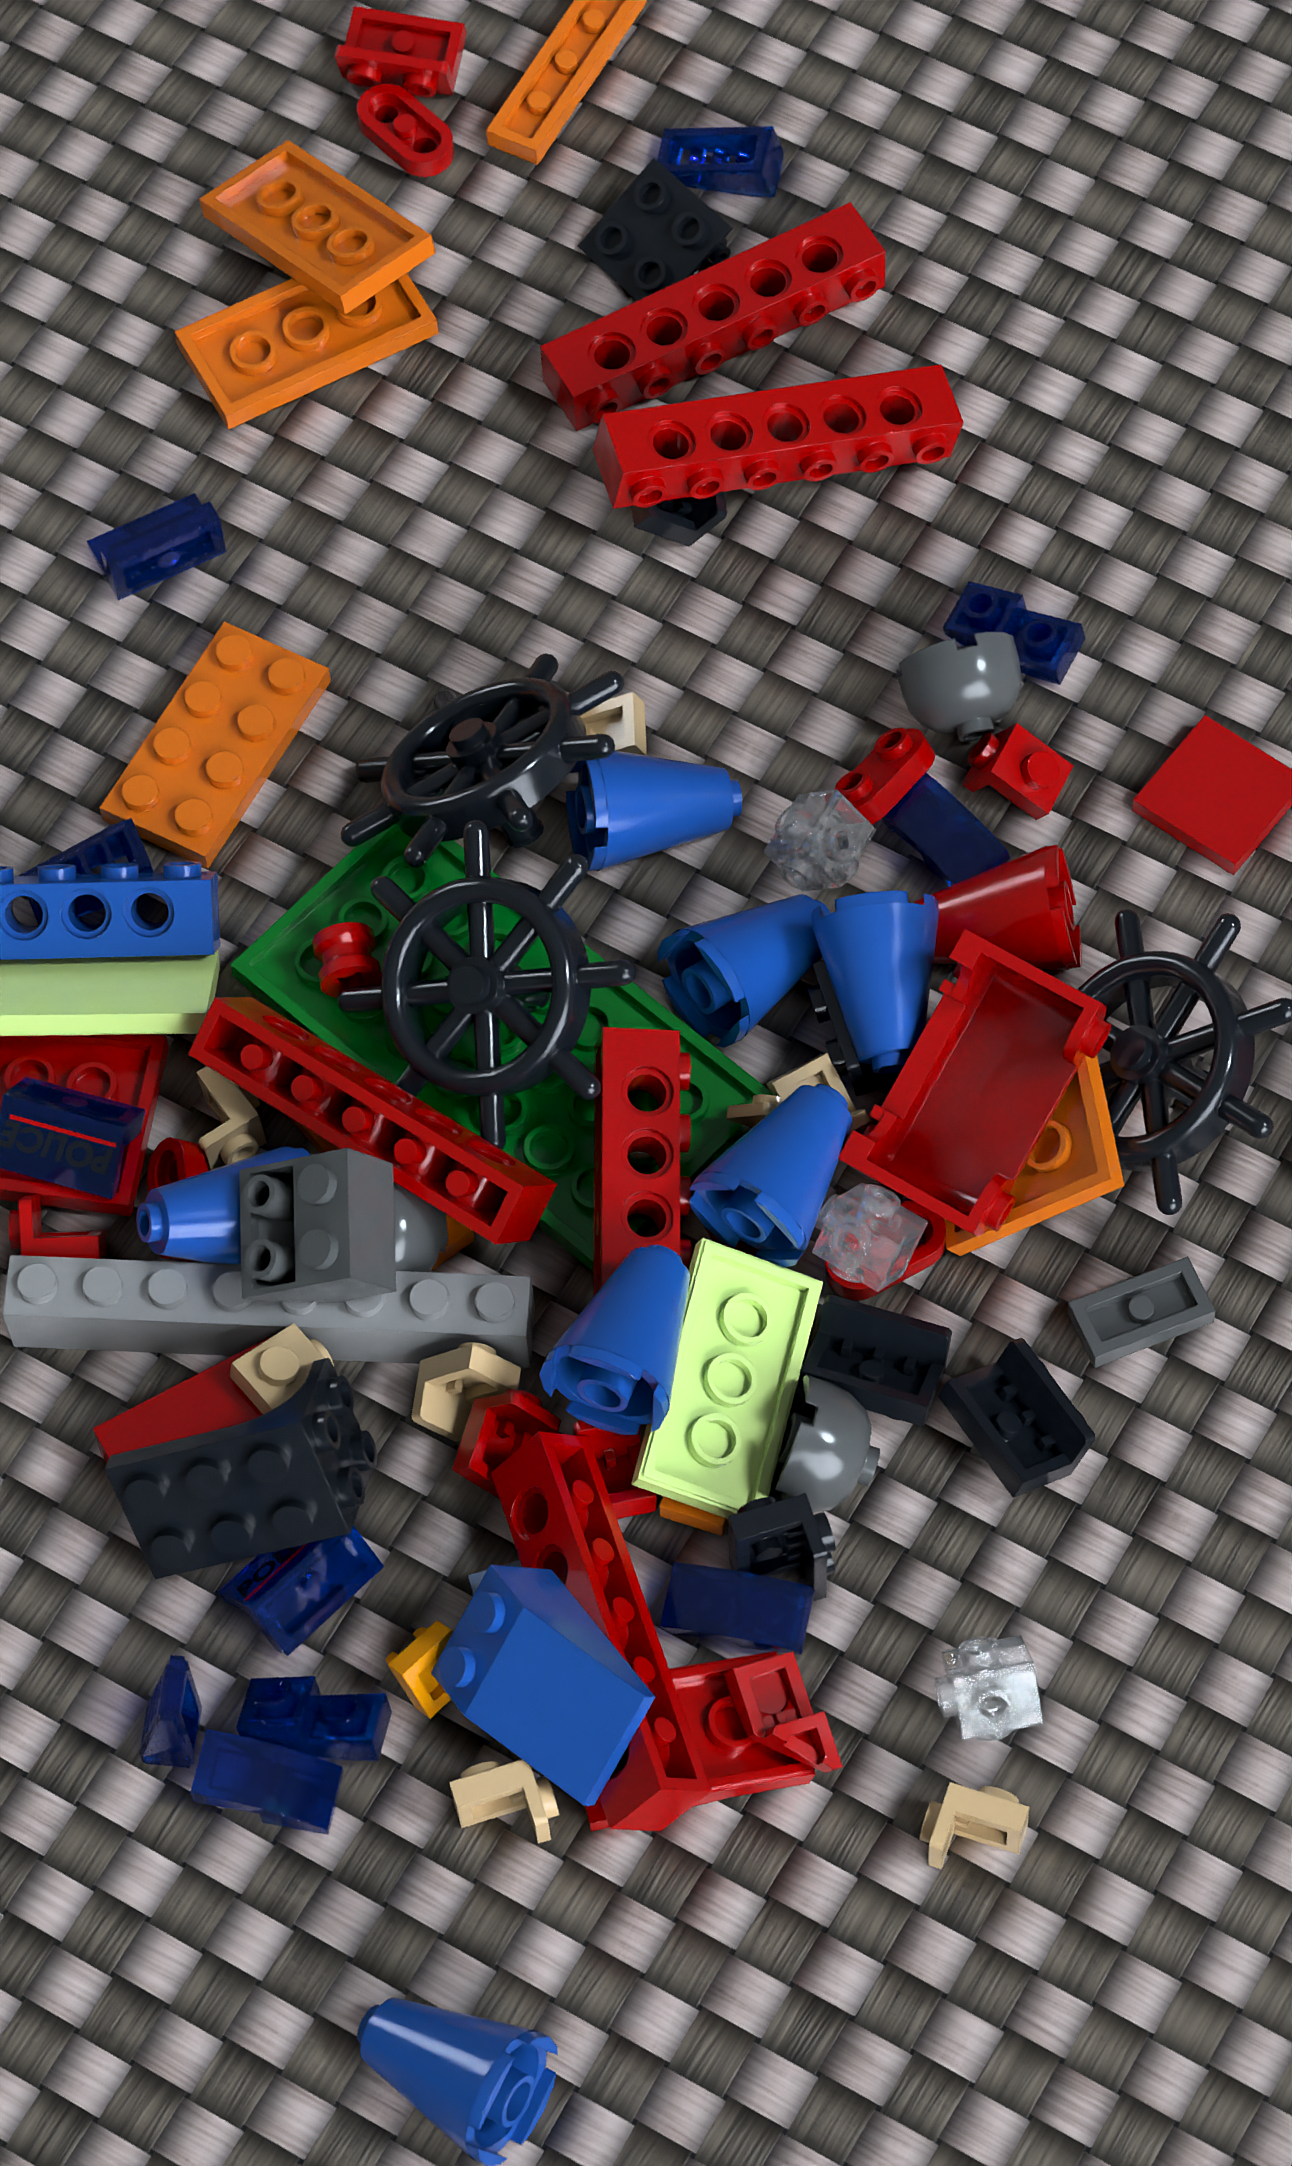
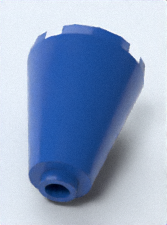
M615 750L606 759L578 761L570 771V773L579 772L578 786L576 791H566L568 829L574 854L587 857L588 871H600L729 830L733 817H739L742 812L740 784L736 779L730 780L725 768Z
M893 890L861 893L835 899L836 912L824 916L820 905L811 914L812 929L857 1059L860 1063L872 1065V1072L876 1074L901 1072L926 1027L939 921L938 900L929 894L923 893L924 905L908 903L907 891Z
M798 894L678 929L662 939L657 952L658 963L667 958L671 973L662 982L679 1016L703 1038L711 1033L720 1038L721 1040L716 1046L725 1048L742 1040L813 967L812 963L818 962L822 958L812 929L811 914L820 905L824 916L831 913L829 909L819 900H814L804 894Z
M817 1084L815 1086L802 1085L791 1093L696 1177L689 1189L695 1190L689 1199V1203L702 1224L720 1241L733 1249L741 1240L758 1249L754 1257L784 1268L796 1265L807 1249L837 1167L839 1155L852 1126L853 1120L847 1109L848 1103L837 1090L824 1084Z
M283 1146L149 1191L145 1203H141L137 1210L138 1234L141 1240L148 1242L151 1250L158 1255L215 1264L241 1265L239 1170L309 1156L310 1154L303 1148Z
M661 1245L639 1247L630 1251L546 1355L539 1373L543 1389L552 1397L556 1388L570 1401L566 1411L575 1418L599 1429L623 1435H636L640 1425L652 1424L651 1432L660 1428L670 1408L690 1282V1273L682 1263L681 1257L673 1250Z
M394 1997L387 1999L381 2005L372 2006L362 2018L357 2032V2040L361 2043L360 2055L362 2060L469 2157L485 2166L500 2165L508 2159L498 2154V2152L510 2140L519 2145L526 2141L544 2112L554 2086L556 2072L545 2066L547 2051L558 2055L557 2045L549 2036L537 2030Z

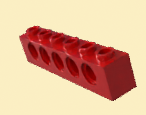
M849 202L541 345L543 381L574 429L579 431L593 423H600L602 414L619 412L642 400L660 397L674 385L698 374L711 373L719 368L723 362L749 350L762 349L775 338L800 326L813 325L824 318L826 314L851 302H861L870 298L877 290L885 287L886 251L853 204Z
M942 364L602 414L592 450L613 509L634 505L646 508L657 505L662 501L686 497L705 499L719 492L745 488L763 490L778 483L804 479L815 482L824 480L832 475L856 471L874 473L888 466L914 462L932 464L951 456L964 421Z
M215 997L188 1055L340 1149L350 1148L393 1163V1181L495 1245L529 1241L557 1186V1183L252 997Z
M603 1027L594 1046V1075L601 1083V1091L594 1098L593 1297L630 1251L635 1248L648 1247L650 1245L665 1246L681 1257L682 1263L689 1271L691 1242L690 1239H680V1215L689 1214L691 1180L689 1176H680V1153H688L691 1119L689 1114H680V1091H688L691 1058L689 1052H680L679 1030ZM634 1090L647 1091L654 1096L659 1108L650 1112L641 1111L631 1104L628 1093ZM633 1152H645L655 1159L659 1171L652 1174L640 1173L630 1165L627 1155ZM633 1214L649 1216L656 1223L659 1234L652 1237L637 1235L630 1228L627 1217Z
M538 1431L492 1471L491 1475L521 1566L552 1569L655 1696L654 1701L599 1798L610 1829L662 1831L712 1791L589 1437Z

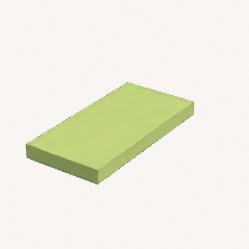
M217 950L214 955L0 960V1036L198 1034L215 998L220 972L219 952Z
M702 1238L695 1245L689 1267L690 1282L669 1412L659 1429L651 1432L652 1424H647L631 1485L728 1519L729 1516L738 1514V1509L744 1504L759 1498L768 1497L823 1281Z

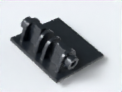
M653 158L578 244V247L638 301L692 276L702 264L716 265L728 259L731 250L727 247L726 236L733 228L660 162Z

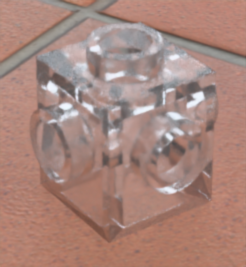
M838 790L798 794L793 804L777 819L775 823L776 832L763 852L780 868L782 878L796 889L812 891L842 888L857 872L859 867L858 860L876 829Z
M862 1182L840 1196L833 1194L827 1200L815 1224V1227L821 1230V1233L812 1253L827 1261L830 1270L840 1278L854 1283L862 1282L879 1292L903 1276L928 1221L901 1206L899 1197L892 1191L878 1185H866Z
M1021 1635L999 1640L992 1637H975L962 1642L958 1648L941 1651L945 1676L934 1678L937 1701L942 1718L954 1717L963 1740L975 1738L981 1741H993L1008 1736L1012 1730L1043 1724L1034 1662Z

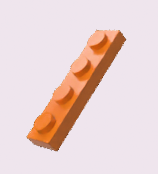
M574 0L486 129L487 145L538 165L647 3V0Z

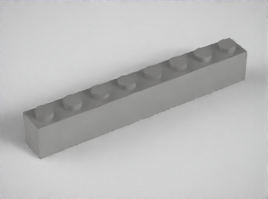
M10 1255L2 1315L14 1347L233 1356L268 1337H273L295 1323L309 1340L316 1339L326 1348L332 1360L420 1364L422 1359L457 1349L462 1343L475 1342L494 1348L497 1356L521 1368H531L535 1304L531 1276L396 1271V1292L344 1302L249 1301L242 1299L241 1265Z

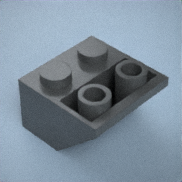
M343 1148L239 1170L242 1299L249 1301L344 1302L396 1292L393 1163L350 1148Z

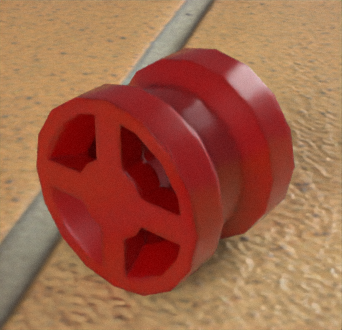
M343 922L326 927L314 936L312 940L314 955L318 961L323 963V967L318 973L321 991L326 995L338 998L339 993L346 988L379 985L381 983L382 972L380 962L372 957L376 942L373 929L370 926L359 922Z

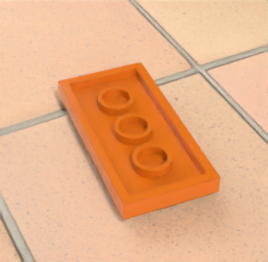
M290 140L285 141L199 198L202 212L206 219L344 314L361 305L367 299L436 253L431 234Z
M408 273L347 314H344L291 278L174 331L178 348L228 430L439 334L436 317Z
M223 622L100 806L102 820L190 861L201 862V866L208 869L330 684L329 668L227 622Z

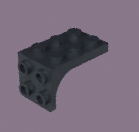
M329 1358L315 1360L306 1381L300 1389L287 1401L264 1415L238 1425L110 1456L105 1472L155 1579L350 1534L359 1507L364 1503L365 1490L372 1471L377 1466L378 1458L371 1434L367 1430H361L353 1412L354 1401L349 1382L343 1375H337Z

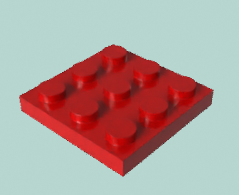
M156 1034L0 1036V1139L9 1140V1137L1 1135L3 1129L7 1131H12L13 1129L12 1127L5 1126L7 1120L21 1123L12 1149L0 1146V1200L19 1202V1199L25 1195L39 1194L40 1204L44 1206L132 1217L169 1051L167 1037ZM10 1114L117 1143L114 1148L13 1120L9 1117ZM25 1127L38 1128L43 1134L42 1146L34 1153L22 1152L16 1145V1141L22 1142L25 1147H33L37 1143L38 1138L34 1133L27 1132L25 1134L20 1132ZM49 1131L55 1134L45 1158H42L40 1155ZM56 1134L68 1136L60 1162L54 1161L61 1143L60 1140L55 1139ZM82 1140L88 1142L93 1149L91 1161L97 1156L105 1157L109 1148L114 1149L105 1175L92 1171L90 1167L91 1161L84 1167L71 1166L65 1156L68 1146L75 1141ZM77 1147L72 1151V1158L75 1161H82L87 1156V1152L83 1147ZM97 1163L96 1165L101 1168L102 1163Z

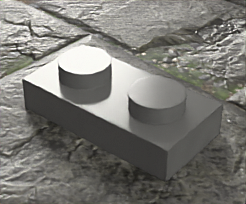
M1185 1257L1068 1302L1067 1314L1093 1367L1096 1368L1213 1323L1216 1311L1189 1257Z

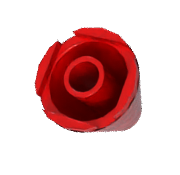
M1059 844L1043 846L931 894L938 900L939 921L933 961L935 964H958V962L950 959L949 956L964 929L1038 969L1069 970L1082 966L1080 925L1075 926L1072 907L1076 905L1075 894L1063 849L1059 848ZM924 897L916 900L914 904L924 905Z

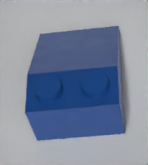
M490 1565L431 1672L465 1717L582 1805L594 1806L655 1699L653 1693L552 1569Z

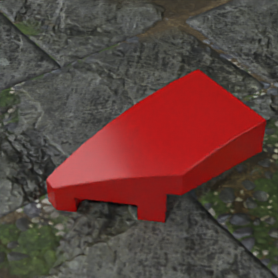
M793 1651L736 1667L724 1673L737 1713L750 1739L825 1773L843 1767L825 1711L813 1713Z

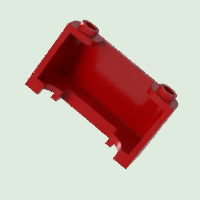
M964 929L949 956L950 959L958 962L953 976L957 978L956 984L947 979H944L939 990L944 994L884 1103L881 1107L875 1104L869 1116L878 1120L879 1123L876 1126L870 1124L863 1135L853 1130L838 1159L979 1237L988 1227L998 1231L1007 1220L1016 1200V1197L1009 1194L1085 1055L1091 1059L1096 1057L1103 1047L1112 1025L1104 1021L1107 1009L1101 1002Z

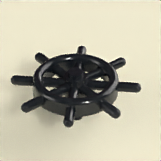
M544 653L536 658L523 678L494 682L469 691L459 697L450 690L439 691L434 699L436 710L409 731L390 756L362 759L355 765L354 773L360 782H381V794L384 802L347 823L341 830L342 842L347 846L356 847L393 825L398 824L399 828L406 835L413 838L403 855L405 862L413 868L424 866L440 842L462 839L464 827L473 820L482 821L488 830L500 826L510 847L513 845L514 848H521L533 843L542 835L544 825L537 818L532 806L556 788L578 761L606 759L614 753L615 743L609 735H586V727L581 715L620 693L624 686L623 676L616 671H608L567 694L562 687L550 682L556 674L559 665L553 655Z
M473 820L468 822L463 830L465 878L446 883L432 890L417 903L387 876H380L372 881L370 886L371 894L400 924L396 928L385 954L381 984L346 988L339 993L337 1003L338 1007L346 1013L383 1010L390 1037L403 1059L409 1064L395 1082V1085L414 1097L419 1095L428 1082L456 1094L478 1096L480 1137L503 1150L506 1144L504 1096L513 1095L534 1087L548 1078L553 1072L584 1100H591L599 1095L601 1091L599 1079L571 1051L575 1047L586 1022L591 989L627 985L634 980L636 970L634 965L627 960L589 963L582 937L574 922L562 908L563 904L587 874L588 862L585 857L580 854L568 856L542 890L523 882L491 877L489 831L482 821ZM493 904L505 906L522 916L496 951ZM466 911L468 914L470 954L443 929L454 918ZM540 937L546 950L550 967L522 970L518 963L537 938ZM428 951L450 971L448 978L421 980L423 965ZM550 999L548 1012L543 1024H541L530 1012H536V1006L544 1008ZM452 1003L454 1005L433 1034H431L424 1018L422 1006ZM499 1019L528 1046L517 1057L503 1065L501 1061ZM473 1022L476 1069L465 1066L449 1056Z
M1123 909L1117 913L1114 923L1120 959L1100 969L1082 984L1078 990L1106 1006L1107 1011L1104 1021L1123 1003L1126 1002L1130 1027L1123 1031L1111 1024L1110 1033L1102 1047L1110 1052V1060L1099 1064L1104 1090L1118 1085L1107 1105L1120 1167L1130 1171H1152L1157 1207L1165 1215H1174L1180 1211L1183 1201L1177 1164L1188 1160L1210 1145L1229 1123L1257 1139L1267 1138L1272 1133L1273 1121L1271 1118L1244 1102L1243 1099L1253 1072L1255 1059L1254 1035L1291 1022L1292 999L1279 998L1247 1010L1244 1001L1235 988L1224 977L1216 973L1240 932L1241 923L1236 915L1226 913L1216 920L1193 959L1175 952H1145L1140 919L1134 910ZM1163 986H1177L1155 1023L1150 989ZM1201 997L1209 1010L1212 1023L1178 1035ZM1214 1050L1209 1072L1201 1070L1192 1064L1191 1058ZM1173 1097L1180 1101L1187 1109L1171 1122L1167 1098ZM1141 1098L1146 1134L1132 1137L1118 1136Z

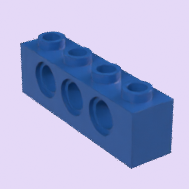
M177 861L164 863L163 873H139L137 863H110L101 865V874L76 875L75 865L54 864L39 866L38 876H14L13 867L0 866V960L214 955L221 945L217 871L201 872V862ZM144 893H155L161 896L168 906L169 914L167 920L161 923H151L145 920L137 908L138 897ZM89 894L100 899L106 910L104 922L92 925L82 921L75 911L76 898L80 895ZM19 896H28L35 899L43 911L41 924L27 926L19 922L13 913L14 899Z

